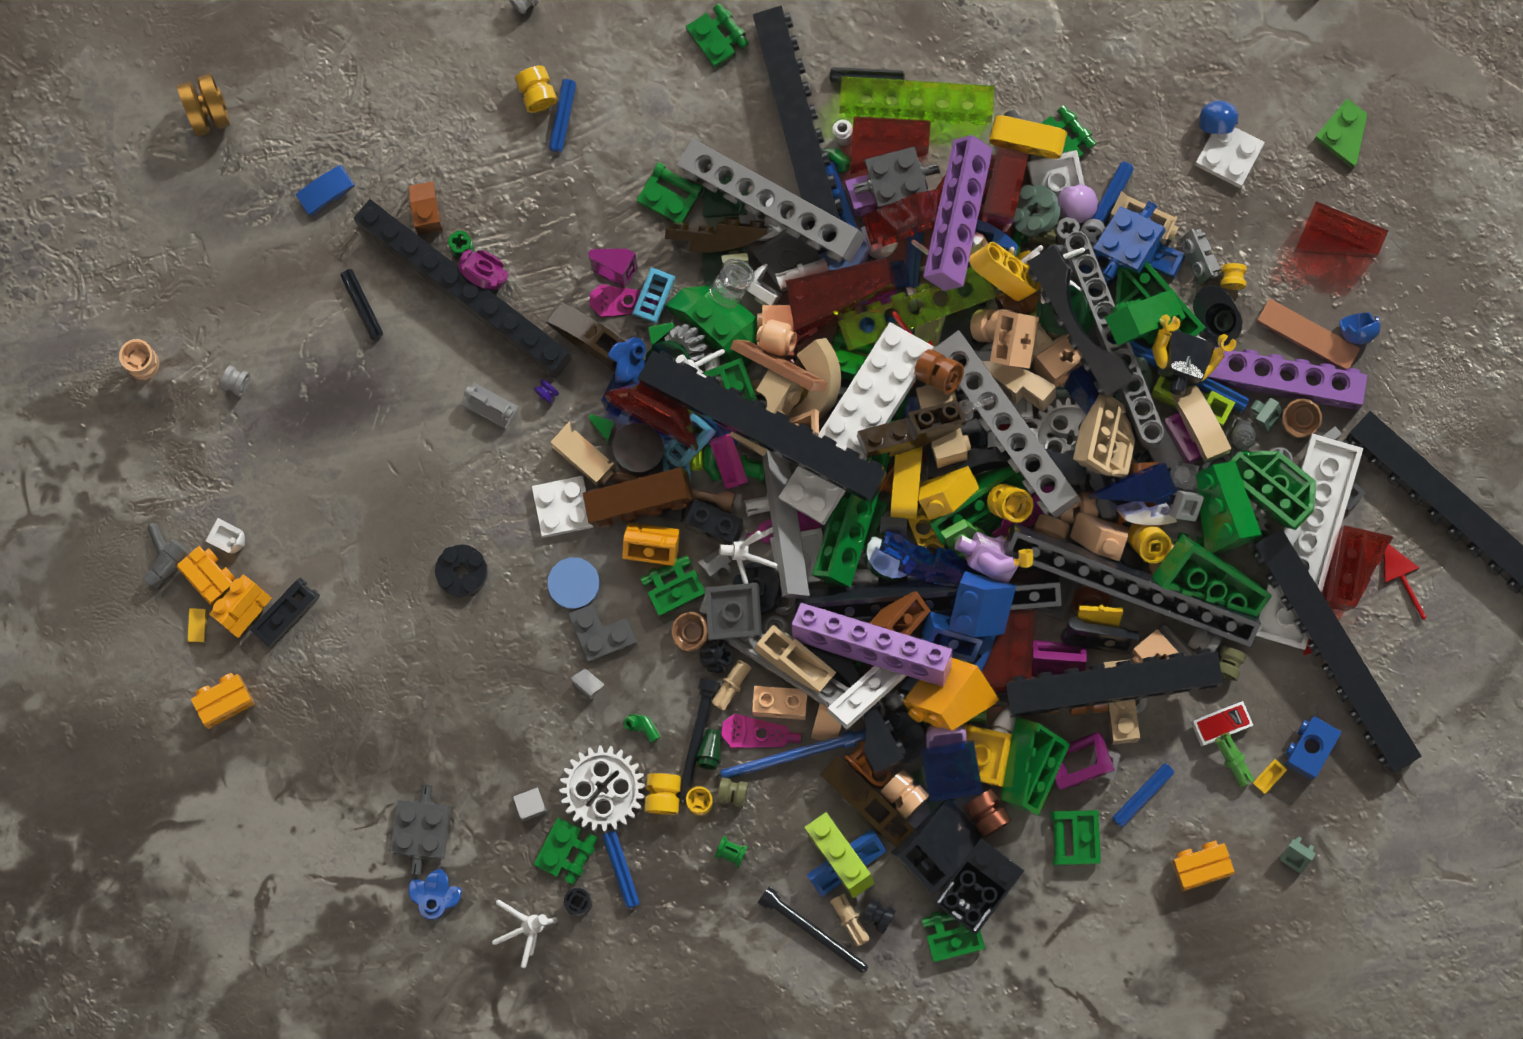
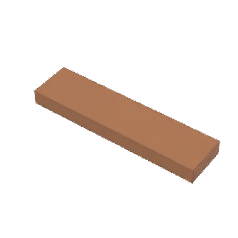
M1270 298L1256 321L1260 325L1345 371L1347 368H1350L1361 349Z
M749 340L733 341L730 349L810 391L825 392L828 384L827 381L777 355L766 353V351L761 350L760 346Z

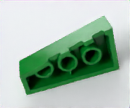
M1183 534L1152 575V578L1161 588L1175 590L1190 597H1198L1209 603L1221 604L1229 609L1256 617L1272 597L1262 584Z

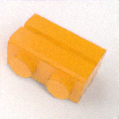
M628 522L623 539L622 559L674 566L679 551L680 529Z
M198 546L178 563L176 568L213 607L214 603L223 598L230 590V586L236 578L226 567L222 570L218 567L216 562L219 559L209 548L204 551Z
M243 574L232 582L230 590L226 595L214 603L213 610L209 615L239 638L272 597Z
M227 674L218 680L219 684L212 688L209 686L202 687L195 692L196 696L191 698L206 728L210 729L255 705L239 674Z
M1212 841L1201 845L1203 849L1201 851L1193 853L1191 849L1176 853L1177 858L1172 861V865L1182 892L1235 874L1225 843L1218 845L1217 841Z

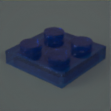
M974 740L921 748L930 802L983 794Z

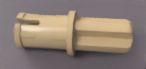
M737 659L728 676L722 679L723 684L712 700V704L716 708L725 710L736 691L739 692L741 690L740 685L752 669L747 663Z
M845 893L831 900V905L842 921L840 925L845 926L855 945L861 946L869 940V936L858 919L859 913H855Z

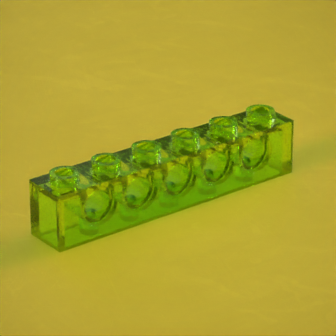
M842 76L839 114H844L846 117L851 118L859 117V115H870L873 119H883L887 116L895 117V119L907 121L910 118H919L923 122L946 120L950 124H959L961 121H967L981 126L992 123L994 86ZM863 95H868L872 98V101L863 103L859 98ZM887 97H895L898 102L891 105L887 104L884 100ZM914 98H919L923 101V104L914 106L910 101ZM938 100H945L949 105L941 108L935 103ZM969 101L974 105V107L971 109H964L961 106V103Z
M969 267L966 271L965 281L971 284L972 290L967 296H961L957 288L946 290L947 301L943 305H936L933 301V295L936 291L942 289L936 285L930 286L928 282L915 287L916 292L906 296L904 291L890 296L891 301L881 304L879 300L866 305L867 310L858 314L856 309L841 314L842 319L838 321L848 351L879 340L889 324L884 319V313L889 308L896 309L900 318L911 329L996 298L992 284L979 275L972 267ZM914 299H919L923 304V309L918 314H912L908 308L909 303ZM865 317H870L874 321V327L869 332L862 331L859 326L860 321ZM897 321L892 323L901 328Z

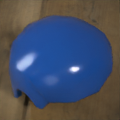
M1212 101L1202 108L1199 127L1211 134L1231 133L1234 126L1238 124L1239 113L1235 106L1227 101Z
M1365 312L1341 319L1339 325L1344 339L1358 345L1371 342L1380 333L1381 323L1378 316H1375L1376 320H1374L1370 312Z

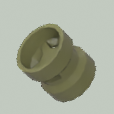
M1222 646L1219 653L1222 677L1237 681L1240 675V665L1244 664L1247 655L1234 648Z
M722 777L717 803L723 805L732 803L735 807L743 808L748 782L739 781L735 783L729 778Z

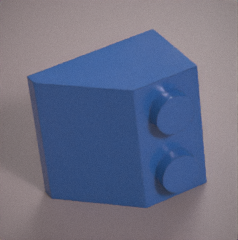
M965 571L959 584L948 630L971 637L1004 634L1017 585Z

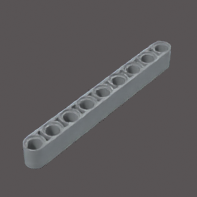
M1074 231L1066 238L1065 254L1074 251L1070 247L1072 242L1081 243L1085 252L1071 257L1067 261L1072 269L1076 284L1082 289L1088 301L1089 314L1102 349L1127 360L1131 371L1138 381L1135 383L1139 387L1138 391L1130 392L1126 388L1120 392L1139 443L1145 449H1155L1160 445L1164 435L1162 423L1130 342L1117 346V344H1111L1107 340V337L1112 335L1107 322L1099 319L1097 314L1100 312L1112 314L1111 308L1115 307L1088 237L1083 232ZM1088 265L1091 267L1092 272L1088 274L1082 273L1079 267ZM1095 288L1100 290L1102 295L1092 297L1088 291ZM1143 406L1148 410V414L1140 416L1135 412V408ZM1153 430L1157 433L1158 438L1150 440L1146 438L1144 432Z

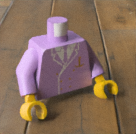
M976 532L972 539L961 535L955 544V550L964 553L968 566L990 578L1009 583L1018 566L1028 568L1033 564V550L1031 549L1020 550L1019 559L1005 555L1004 543L1007 537H1003V535L991 538Z

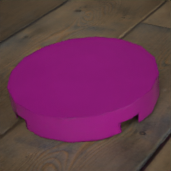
M472 249L466 250L459 259L458 267L463 276L481 288L489 290L500 289L507 281L508 271L503 269L504 264L497 257L486 251L478 250L476 253L472 252Z

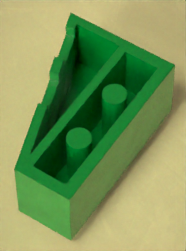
M1173 289L1142 301L1139 298L1135 301L1121 303L1111 308L1112 314L1105 316L1117 346L1142 339L1163 329V326L1160 324V318L1163 315L1170 316L1168 325L1172 322L1174 316L1179 320L1186 318Z
M1235 461L1214 464L1196 474L1198 494L1204 497L1200 514L1205 549L1215 555L1228 553L1262 535Z
M1016 717L1000 800L1017 810L1039 816L1070 743L1039 723Z

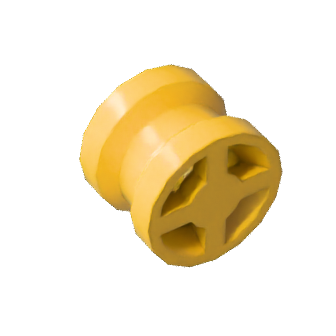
M1228 263L1221 266L1223 279L1220 281L1221 288L1227 290L1246 288V280L1244 279V274L1247 272L1246 265Z

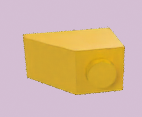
M967 466L921 482L919 502L928 519L932 520L953 513L979 489V485Z

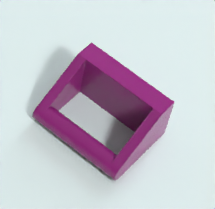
M627 248L591 249L588 253L592 271L623 288L628 286L638 268L636 254Z
M1032 640L1031 676H1036V674L1043 672H1052V676L1061 675L1063 670L1078 668L1079 672L1085 671L1086 648L1067 645L1063 642Z
M1100 731L1069 742L1070 746L1066 752V755L1095 744L1098 763L1068 775L1063 761L1055 780L1059 790L1069 789L1115 771Z

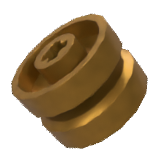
M211 73L198 77L197 83L200 94L197 93L195 86L190 81L177 85L183 107L197 137L210 133L208 116H210L217 129L231 125L226 111L225 100L220 88H217Z

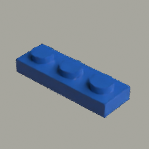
M872 829L850 843V846L865 866L886 852V849ZM825 861L807 874V877L821 897L841 884L828 861Z

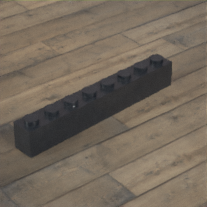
M1201 649L1194 651L1195 655L1184 656V653H1174L1168 655V659L1158 660L1157 656L1143 658L1142 663L1132 664L1131 660L1116 662L1115 667L1105 668V664L1090 666L1088 671L1079 672L1078 668L1063 670L1061 675L1052 676V672H1043L1036 674L1037 678L1026 679V676L1012 677L1010 682L1005 684L1009 716L1012 718L1218 688L1223 684L1218 652H1211L1210 649Z

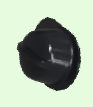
M1209 285L1202 288L1196 294L1193 300V311L1199 321L1206 327L1204 332L1209 340L1218 345V337L1223 334L1228 336L1224 341V345L1229 344L1232 339L1236 340L1242 331L1243 321L1241 313L1227 291L1219 286Z

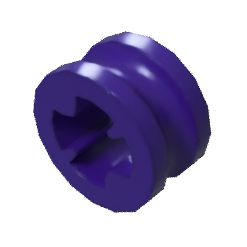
M541 379L540 386L535 387L534 391L546 402L552 404L553 397H558L559 392L548 382Z

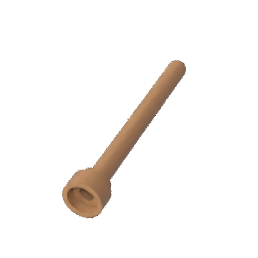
M614 472L615 475L612 479L615 482L622 483L641 477ZM691 488L694 500L716 504V507L720 508V510L728 513L732 512L736 493L725 491L724 493L719 492V494Z

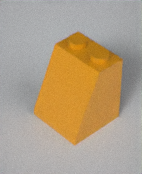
M952 658V667L944 687L919 680L903 702L909 710L908 714L915 721H925L935 728L940 729L942 727L953 731L996 704L999 699L978 666Z

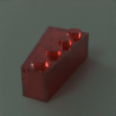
M887 258L785 280L794 329L800 336L817 326L828 323L829 320L841 314H846L852 311V309L896 289L892 266Z

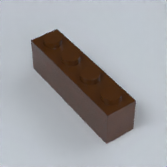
M681 467L583 493L588 523L598 527V529L610 528L614 522L618 521L623 523L633 522L638 519L637 516L645 514L647 516L660 515L662 510L668 508L672 510L683 509L687 507V503L694 502L688 471Z

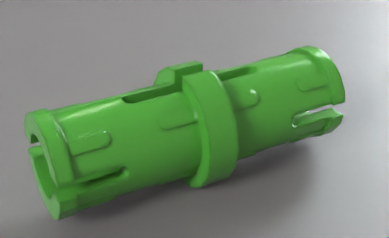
M1230 733L1221 735V740L1219 737L1216 738L1215 743L1225 758L1224 764L1231 769L1238 781V785L1240 787L1248 785L1247 780L1253 782L1255 778L1244 761L1245 756L1242 752L1238 751Z

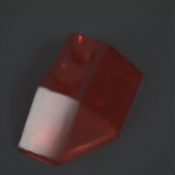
M640 383L610 390L604 395L607 402L697 452L699 446L689 409Z

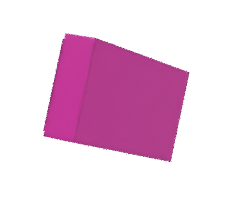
M730 433L709 440L726 489L748 482L734 440L729 436Z

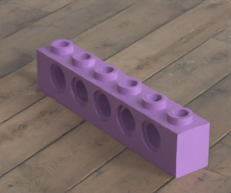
M974 135L953 140L923 276L944 291L964 285L993 150Z
M1232 350L1224 352L1225 357L1208 376V378L1226 387L1292 399H1309L1314 403L1359 411L1363 405L1368 375L1361 374L1360 370L1354 368H1347L1345 371L1335 369L1336 367L1331 364H1320V366L1310 364L1308 360L1304 359L1290 361L1284 360L1283 356L1277 354H1270L1267 357L1258 355L1259 353L1254 350H1243V352ZM1229 363H1239L1242 370L1239 372L1232 371L1229 368ZM1254 368H1265L1267 375L1263 377L1258 376ZM1280 372H1289L1292 375L1293 380H1283L1280 376ZM1314 376L1318 380V385H1309L1306 377ZM1332 381H1340L1344 385V390L1338 391L1334 389Z
M804 603L800 604L792 623V638L800 643L944 687L952 667L953 649Z

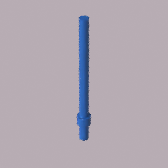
M866 729L856 732L850 730L843 732L842 736L722 769L721 775L724 778L730 779L842 746L846 748L856 746L857 742L866 739Z

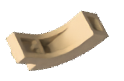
M827 338L813 341L796 354L808 372L827 381L828 384L825 392L808 390L805 399L789 413L788 417L790 418L816 409L819 411V419H822L831 410L838 397L841 385V370L836 353Z

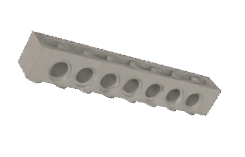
M693 138L677 164L684 170L683 175L694 182L699 178L704 181L702 186L714 193L717 190L724 192L723 197L734 204H737L738 201L745 204L744 209L755 216L760 212L766 216L764 220L775 227H778L779 224L785 226V232L794 238L799 239L800 235L808 239L806 244L818 251L821 247L828 250L827 256L837 262H841L844 259L851 263L866 237L858 229ZM712 163L711 169L704 173L705 167ZM732 175L731 181L725 184V179ZM753 186L752 192L745 196L746 189ZM773 197V203L766 207L767 200ZM794 209L793 216L786 219L788 211ZM815 220L814 227L811 230H807V225ZM836 232L835 239L828 242L829 235Z
M958 330L936 346L935 351L943 354L946 358H951L957 362L961 359L967 360L962 381L956 390L963 389L967 395L963 400L972 412L976 409L982 416L978 421L986 432L992 430L996 438L993 439V442L1001 453L1006 450L1011 458L1008 460V463L1016 474L1021 471L1026 479L1022 482L1031 494L1036 492L1041 500L1037 503L1046 515L1051 513L1056 519L1081 501L1080 497L961 332ZM976 379L981 380V385L978 389H970L972 381ZM996 400V405L993 409H984L987 401ZM1004 420H1010V427L1005 431H1000V423ZM1025 441L1026 444L1023 450L1019 452L1014 451L1016 442ZM1034 461H1039L1040 468L1036 472H1029V465ZM1048 482H1054L1055 489L1051 493H1044V485Z

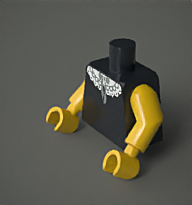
M1163 315L1160 318V324L1163 326V329L1159 330L1152 347V352L1158 366V374L1161 377L1172 380L1170 393L1185 395L1186 387L1204 381L1225 357L1224 352L1235 349L1236 341L1232 339L1227 346H1224V341L1228 336L1223 334L1217 340L1219 347L1215 348L1214 343L1178 331L1180 320L1176 316L1172 318V322L1168 325L1170 316Z

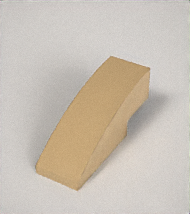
M982 361L1008 399L1013 403L1017 404L1024 398L1044 412L1056 398V386L1046 379L1019 367Z
M1197 385L1187 388L1185 395L1172 394V398L1191 440L1196 443L1204 463L1229 454L1231 451L1230 444Z
M774 625L771 626L754 648L757 653L778 669L818 693L836 674L832 668L798 640L794 639L792 641Z

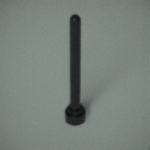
M700 678L698 689L700 690L701 700L683 770L680 792L677 795L680 799V804L686 803V796L690 791L697 761L695 757L701 745L711 699L715 697L721 684L717 681Z
M769 886L757 902L765 909L768 907L771 910L773 908L859 972L864 973L868 970V965L781 901V897L777 894L778 891L773 887Z

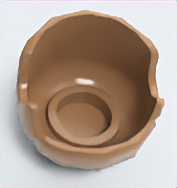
M1296 399L1291 401L1283 410L1282 424L1285 431L1293 437H1309L1320 428L1322 413L1318 405L1309 399Z
M687 612L680 615L673 622L672 638L674 644L680 649L688 652L702 649L709 641L707 620L702 615L695 612Z

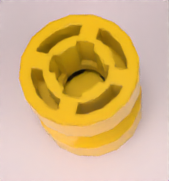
M694 787L687 793L686 804L691 813L703 816L712 809L713 798L710 791L706 788Z

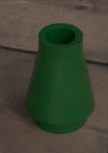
M715 729L706 730L704 739L695 757L698 767L716 770L718 764H721L722 733Z

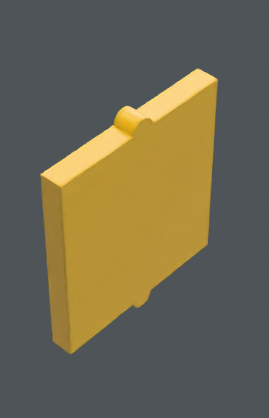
M1103 605L1098 607L1079 606L1077 618H1080L1083 623L1119 628L1123 608L1104 607Z

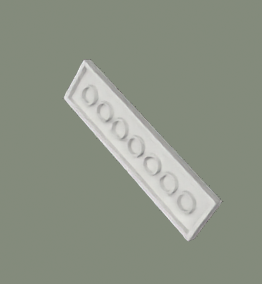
M890 322L821 429L818 437L822 438L823 435L830 437L837 442V447L846 450L847 447L860 454L859 458L865 461L866 457L857 439L858 431L890 422L916 381L914 370L919 357L928 349L935 350L934 346ZM798 466L779 495V499L824 525L842 498L845 490Z
M1311 434L1301 469L1317 482L1314 512L1296 530L1284 527L1283 531L1322 593L1363 448ZM1268 582L1267 590L1272 597L1259 614L1261 625L1256 636L1305 650L1308 642L1307 635L1305 633L1300 634L1293 623L1296 617L1291 610L1288 612L1285 610L1279 600L1282 597L1277 587L1273 589Z

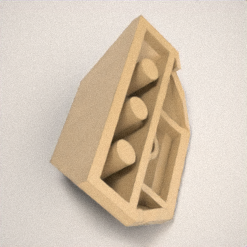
M1099 394L1080 426L1073 459L1094 473L1123 478L1129 473L1135 438L1130 422L1124 414L1126 410L1123 403L1113 397L1110 398L1105 394Z

